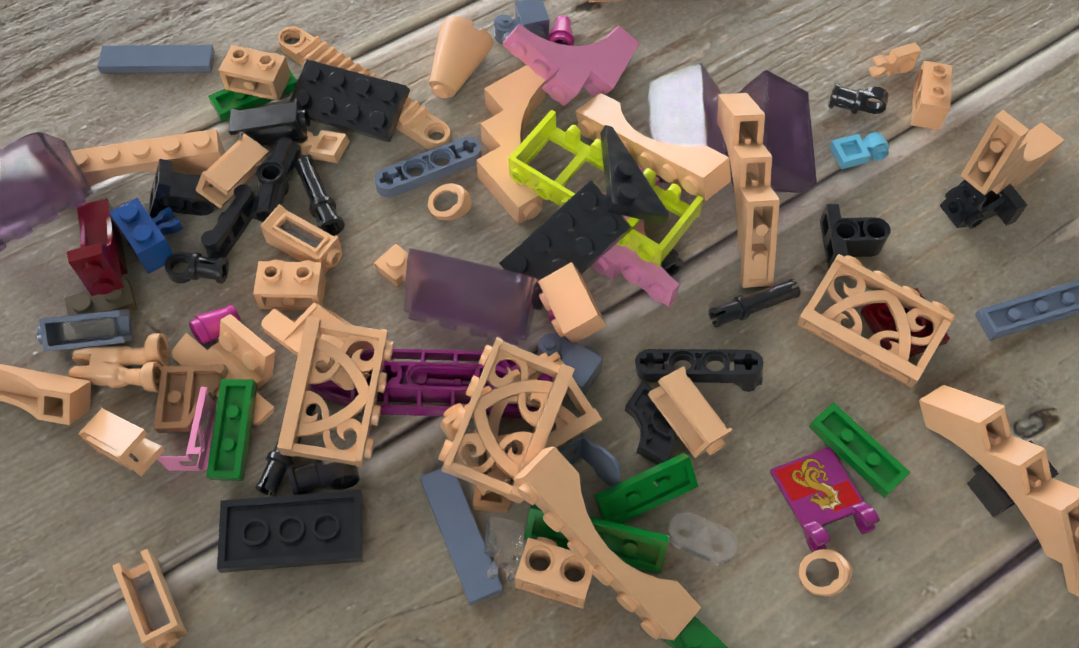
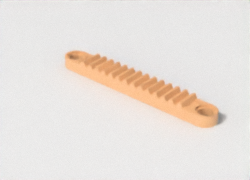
M294 26L286 27L278 34L281 51L303 67L306 59L378 78L375 73L371 75L366 67L362 69L358 62L354 64L350 57L346 58L343 52L338 53L334 46L330 48L326 41L322 43L318 36L313 37L301 28ZM291 38L299 39L296 44L286 43ZM408 95L396 129L427 150L450 143L451 132L449 126L429 113L426 106L422 108L418 101L413 102ZM435 132H440L444 135L440 140L429 138Z

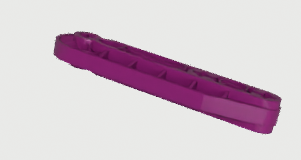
M374 348L362 352L360 359L365 362L371 360L374 355ZM393 349L391 360L384 361L382 371L387 373L384 393L378 392L377 401L384 402V405H381L380 415L444 416L443 413L458 403L469 404L471 397L465 395L468 387L461 386H469L473 375L480 378L484 366L478 363H458V361H479L483 351ZM394 359L421 360V362L394 361ZM426 360H450L453 363L426 362ZM502 360L495 368V373L499 378H503L508 374L507 367L511 371L516 369L520 371L518 365L512 360ZM372 371L366 372L370 375L366 379L368 386H370ZM546 374L541 375L537 379L553 382L552 377ZM487 379V380H486L487 386H490L491 389H494V387L491 386V384L489 383V381H488V379ZM331 380L321 384H311L310 391L318 394L323 400L332 401L344 406L349 405L359 395L356 388L344 390ZM390 402H416L417 406L390 405ZM423 403H451V407L423 406ZM507 404L501 418H523L519 412L518 404ZM526 405L529 411L535 412L539 410V408ZM488 408L486 410V414L488 416L490 415L492 408Z

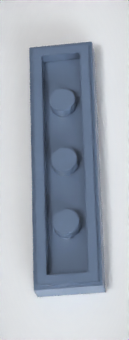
M213 45L102 46L97 67L100 73L212 72L215 51Z
M1079 280L979 309L975 316L991 341L1079 314Z
M441 468L421 476L420 481L471 606L502 593L503 588L457 477L442 472Z

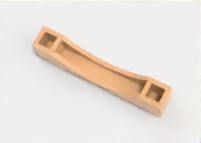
M599 93L576 110L577 127L584 137L594 141L596 139L601 140L600 133L605 125L612 126L637 164L645 170L647 168L653 170L656 175L662 177L665 181L677 184L691 195H699L704 198V201H707L731 182L729 157L707 146L671 145L645 137L634 130L625 120L620 102L602 93Z
M217 129L39 155L34 156V181L47 201L78 197L93 185L115 176L137 172H156L159 159L171 160L172 171L201 175L202 172L207 171L225 153Z
M0 364V401L24 409L37 420L71 425L90 412L91 381Z
M555 446L542 449L513 479L519 485L518 492L522 498L531 505L536 504L544 513L543 520L554 531H561L569 540L567 543L569 549L577 557L585 558L594 567L592 570L593 575L602 584L610 585L618 593L617 601L627 611L635 612L643 621L641 627L652 638L674 641L701 609V606L678 581L659 579L644 574L623 562L608 548L596 532L587 514L581 493L579 472Z

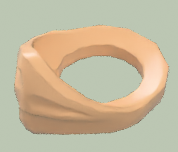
M449 183L438 187L431 193L427 206L431 215L436 219L455 220L469 212L472 208V199L469 192L462 186ZM445 192L457 194L458 202L451 209L442 212L435 209V201L440 194Z
M823 549L816 550L803 558L799 564L798 577L804 589L811 594L832 597L840 594L849 585L853 571L849 561L840 553L834 550ZM826 559L829 562L836 563L839 569V578L833 580L831 585L817 587L811 584L806 576V570L812 561Z

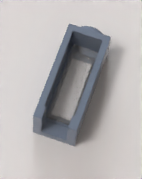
M129 309L39 319L40 325L37 328V338L39 343L43 345L44 352L124 343L133 340Z

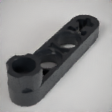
M647 349L641 351L635 359L637 375L646 382H658L664 376L676 370L673 367L674 364L682 360L691 364V367L686 370V375L693 383H734L740 386L742 391L751 392L757 386L762 385L763 358L754 350ZM711 361H720L723 363L724 368L714 372L710 371L706 365ZM648 362H654L652 369H646ZM664 362L668 363V370H664ZM730 362H734V370H730Z

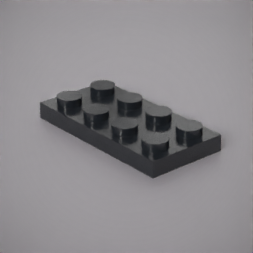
M306 59L289 102H294V99L297 98L303 109H307L309 112L310 120L390 142L410 89L407 85Z
M590 180L499 264L533 307L541 311L544 305L539 297V294L543 293L538 283L539 280L571 262L582 275L634 228L623 215L608 212L605 193L595 181Z
M361 490L221 500L217 556V570L220 573L363 562V495Z

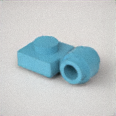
M878 132L868 134L863 141L859 134L832 140L830 149L841 169L868 163L870 158L874 161H880L889 154V144L885 137Z

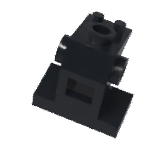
M964 179L958 186L946 193V199L940 204V207L956 228L969 227V229H973L984 220L996 215L1000 217L1006 226L1017 221L1028 204L1011 184L999 192L1002 195L1000 197L999 194L992 190L983 195Z

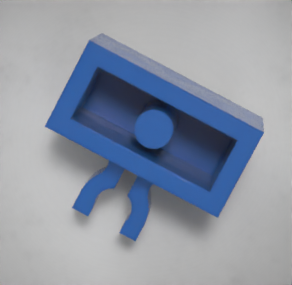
M135 198L110 211L109 213L147 273L150 274L164 266L167 257L173 254L164 236L177 233L183 229L178 218L168 222L175 218L171 208L163 209L157 217L152 219L139 199Z

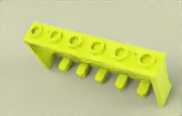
M550 110L508 157L509 175L516 183L528 186L542 199H549L561 207L575 195V193L564 186L585 162L604 172L601 140L596 139L591 146H588L580 141L581 131L576 125H571L566 132L557 128L556 112ZM549 140L576 155L555 181L528 166ZM647 168L643 174L665 208L681 218L660 244L634 229L617 244L628 247L636 252L642 260L652 262L660 267L662 261L696 218L700 217L704 198L698 195L691 205L680 200L682 192L680 186L673 183L666 191L655 185V172ZM632 217L627 219L633 228L641 221Z

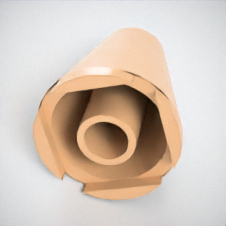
M449 16L440 25L429 85L433 89L432 92L443 99L456 95L489 54L493 46L491 35L483 27L481 31L472 27L474 22L467 18Z

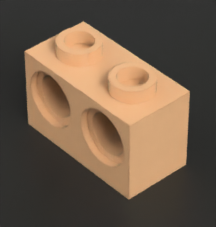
M930 61L923 62L913 85L911 126L934 130L940 129L951 106L953 65Z
M538 537L537 540L528 538L515 576V588L583 609L592 581V570L594 567L585 558L577 557L571 550L558 547L557 543L551 539ZM541 558L549 563V567L544 571H536L530 566V563L535 559ZM569 569H577L584 577L580 581L572 582L565 577L564 573Z

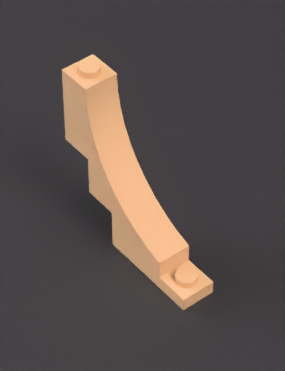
M527 65L484 88L485 107L493 117L480 123L481 142L490 152L477 159L478 179L518 225L527 219L535 218L542 211L543 199L533 189L516 183L509 175L508 157L521 144L524 130L530 117L546 98V92L542 89L546 80L537 75Z
M748 93L718 94L717 124L726 143L735 192L738 249L742 254L740 284L743 288L773 286L780 199L770 186L772 155L763 145L765 114Z
M1002 110L993 118L960 176L983 195H986L991 190L998 194L1009 184L1015 188L1053 158L1064 142V139L1042 122L1029 131L1018 120Z
M942 385L921 398L919 403L926 428L952 441L994 477L1030 524L1046 556L1062 563L1068 592L1079 597V489L1051 477L1045 448L1011 435L1005 406L946 385Z

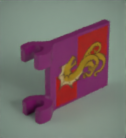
M830 447L770 470L771 476L802 527L811 552L827 549L825 544L830 542L831 539L823 526L853 515L856 526L863 535L875 530L874 524L880 521L876 511L864 502Z

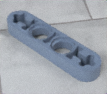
M463 137L385 167L375 175L377 192L383 197H395L477 164V159L482 156L481 144L476 138ZM442 157L450 160L445 166H438L434 163L438 158ZM412 168L423 170V173L416 177L408 174ZM400 174H403V181L401 180V176H399ZM389 180V181H390L391 183H393V184H392V185H388V184H387L386 182H384V181Z

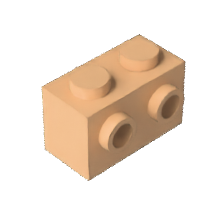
M231 45L219 68L225 90L279 101L291 77L286 56Z
M277 259L258 261L253 295L259 309L307 310L313 303L323 306L326 276L322 263L311 260L301 262H284Z
M572 262L538 281L543 293L539 294L540 300L547 311L552 310L556 319L551 322L560 338L566 336L574 344L607 326L581 273Z

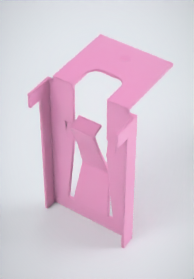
M208 387L200 388L186 451L187 456H159L157 459L169 471L207 470L217 404L207 394ZM209 412L206 428L203 435L202 424ZM197 434H199L200 440L199 447H195ZM193 454H199L197 466H185L180 462L192 461Z

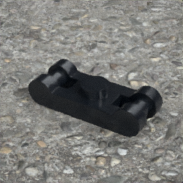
M242 184L235 188V199L228 209L221 213L213 230L202 234L201 242L206 249L208 257L219 258L220 256H227L253 219L251 212L254 194L249 185Z

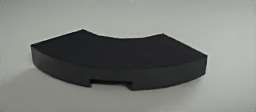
M642 381L626 404L625 411L634 418L640 429V442L636 453L658 465L671 458L675 444V431L647 395L653 389Z

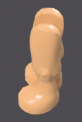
M152 333L147 337L145 347L134 349L123 345L91 346L75 349L72 354L73 361L84 366L70 368L68 377L90 380L91 385L108 386L110 388L137 385L142 386L145 391L158 392L161 366L169 365L167 338L163 333ZM131 365H143L142 368L138 369L126 368Z

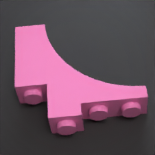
M519 24L507 36L502 45L513 56L529 66L537 75L544 78L546 83L542 89L553 100L565 106L578 95L582 87L593 96L599 93L606 95L613 90L640 42L621 26H617L605 39L597 43L584 46H568L541 38Z
M637 164L643 173L645 169H643L639 164ZM658 177L655 178L656 186L659 185L660 179ZM641 220L634 230L646 236L644 220ZM614 245L592 265L597 273L606 275L611 280H614L622 273L628 282L637 284L654 301L661 302L668 308L677 298L680 283L673 279L661 266L659 267L652 262L642 260L636 252L626 246Z

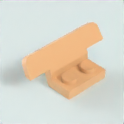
M313 303L296 322L276 309H273L262 320L264 332L297 356L307 316L319 317L325 321L352 324L317 303ZM324 334L321 336V339L335 345L339 349L348 339ZM360 341L351 346L347 355L350 357L353 351L356 352L359 348L369 350L373 349V347L368 342ZM331 359L328 367L325 362H318L316 370L320 373H326L335 361ZM341 367L337 374L330 379L344 390L356 388L349 375ZM362 373L365 379L370 376L368 373Z
M229 314L220 320L218 343L207 350L186 333L173 348L172 357L182 366L225 364L228 368V374L225 379H253L257 383L258 391L273 377L275 350L234 316ZM219 389L215 393L217 397L219 395ZM257 391L252 426L261 425L274 413V406L258 394Z

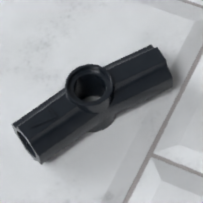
M282 137L280 140H276L267 161L261 163L257 168L259 180L251 214L253 219L259 220L262 223L279 204L282 205L283 198L289 191L288 180L301 154L300 145L290 138Z

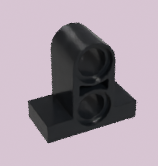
M159 159L150 192L149 215L152 219L157 217L167 207H170L172 212L205 216L214 212L215 204L195 191L201 175L172 171L171 160Z
M826 204L820 219V227L828 270L838 254L844 257L847 255L852 257H872L878 255L891 233L889 224L885 220L876 217L841 218L839 204Z

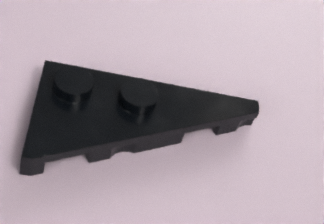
M605 125L600 135L608 212L664 225L669 218L668 211L614 128Z

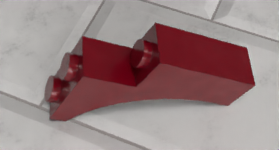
M105 198L76 206L80 228V248L67 251L69 264L91 296L104 295L113 290L124 288L122 275L127 274L128 270L121 233L109 213L114 210L109 200Z

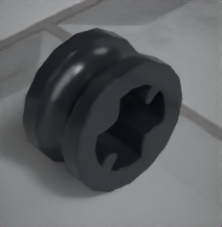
M672 249L661 263V267L670 276L679 272L684 266L683 260L678 258V253L675 249Z

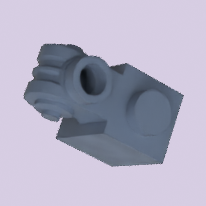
M543 0L515 1V19L512 20L509 15L505 14L499 15L494 19L495 40L503 44L507 36L519 24L535 35L547 40L550 19Z
M557 332L555 334H546L540 338L538 356L545 352L548 356L558 352L565 365L575 368L572 377L583 394L586 395L601 373L603 357L592 347L582 346L576 342L572 344L566 336L560 338Z

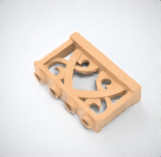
M838 254L808 305L800 315L797 325L913 388L953 322L955 315L950 313L949 308L935 301L931 303L920 297L919 292L908 286L901 287L891 282L890 277L880 271L872 272L863 267L858 259ZM841 276H846L857 284L855 288L851 289L844 282L843 292L847 296L844 299L836 293L834 288V281ZM866 287H867V288H869V289H871V290H873V291H866V292H865V289H866ZM827 291L830 298L836 304L832 305L823 314H820L815 309ZM871 303H886L894 318L897 332L881 331L869 339L862 337V321L854 308ZM903 307H905L906 309H908V310H910V311L907 312V314H906ZM844 312H847L854 321V326L850 329L841 325L842 320L849 319L843 314ZM921 316L932 322L934 330L930 336L924 338L911 336L910 331L918 332L925 327L916 324V317ZM891 338L898 340V343L894 341L889 342L892 347L890 350L880 346L881 339ZM911 344L927 345L916 366L908 362Z
M313 316L306 317L277 445L281 455L300 456L355 465L357 467L364 466L365 458L371 459L375 439L369 438L371 426H378L381 405H376L378 392L384 393L387 382V373L382 372L384 361L391 360L394 341H389L388 330L325 321ZM324 334L348 339L339 349L335 345L321 339V336ZM360 341L368 342L374 348L372 359L366 362L360 359L364 349L357 350L351 358L347 355V352L351 346ZM331 359L335 361L326 373H319L316 370L318 362L323 361L328 367ZM341 367L353 381L359 395L341 411L330 416L327 404L322 397L310 391L311 384L327 382L337 374ZM372 371L370 386H368L362 373ZM313 404L318 405L322 411V420L318 421L317 413L314 416L307 415V408ZM365 408L361 425L354 417ZM337 428V434L340 439L346 441L344 433L347 430H354L357 434L356 443L349 449H338L331 441L330 431ZM323 434L326 448L298 444L299 437Z
M497 337L493 347L486 344L478 363L484 366L480 378L473 375L465 394L471 397L467 409L459 408L452 425L453 428L458 429L453 442L446 439L438 460L444 462L442 472L483 487L520 504L524 499L519 494V485L515 481H513L512 485H509L484 473L495 463L504 473L514 479L544 449L575 368L563 363L559 365L506 343ZM502 360L514 361L520 369V381L513 383L514 375L508 367L507 376L499 378L495 373L496 365ZM528 367L553 377V382L528 380ZM488 379L491 386L495 389L479 399ZM526 394H531L529 403L532 400L539 402L540 409L538 411L532 412L527 409L525 403ZM518 396L519 412L527 423L535 427L533 433H512L506 436L498 445L489 427L486 410L502 400ZM473 414L477 433H467L464 435ZM513 441H518L522 444L523 452L519 455L512 452V447L507 455L503 452L504 448ZM466 444H473L476 448V453L470 456V458L480 457L485 450L490 457L483 465L472 468L462 462L460 452Z
M546 352L539 355L559 365L563 363L558 352L550 356ZM528 368V380H537L541 375H544V373ZM518 369L512 371L514 375L513 383L520 381V371ZM573 377L570 380L566 393L581 414V417L577 418L572 412L561 405L554 422L555 430L550 432L544 449L555 446L559 450L582 433L584 434L596 427L602 420L597 410L592 408ZM490 386L483 388L479 399L494 389H491ZM526 394V405L540 409L539 402L532 400L529 403L531 394ZM513 396L494 404L490 415H487L489 427L498 444L506 436L510 435L498 436L503 411L507 404H518V396ZM458 403L443 413L445 418L441 420L440 427L449 441L453 442L458 431L452 425L459 408L467 409L469 404L463 407L461 403ZM476 429L469 430L471 433H477ZM518 441L511 442L517 447L516 455L523 452L522 444ZM466 444L460 452L462 462L468 467H478L479 465L475 458H470L472 456L470 451H476L473 444ZM495 463L490 467L491 472L486 474L504 483L512 479ZM476 485L479 491L481 492L482 496L491 492L490 490H487L483 487Z

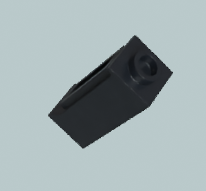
M297 98L294 99V102L241 111L232 108L228 132L230 135L240 133L239 140H241L242 135L245 133L261 146L275 144L276 140H280L282 137L290 138L293 141L304 140L307 135V127L310 126V115L307 109H303Z

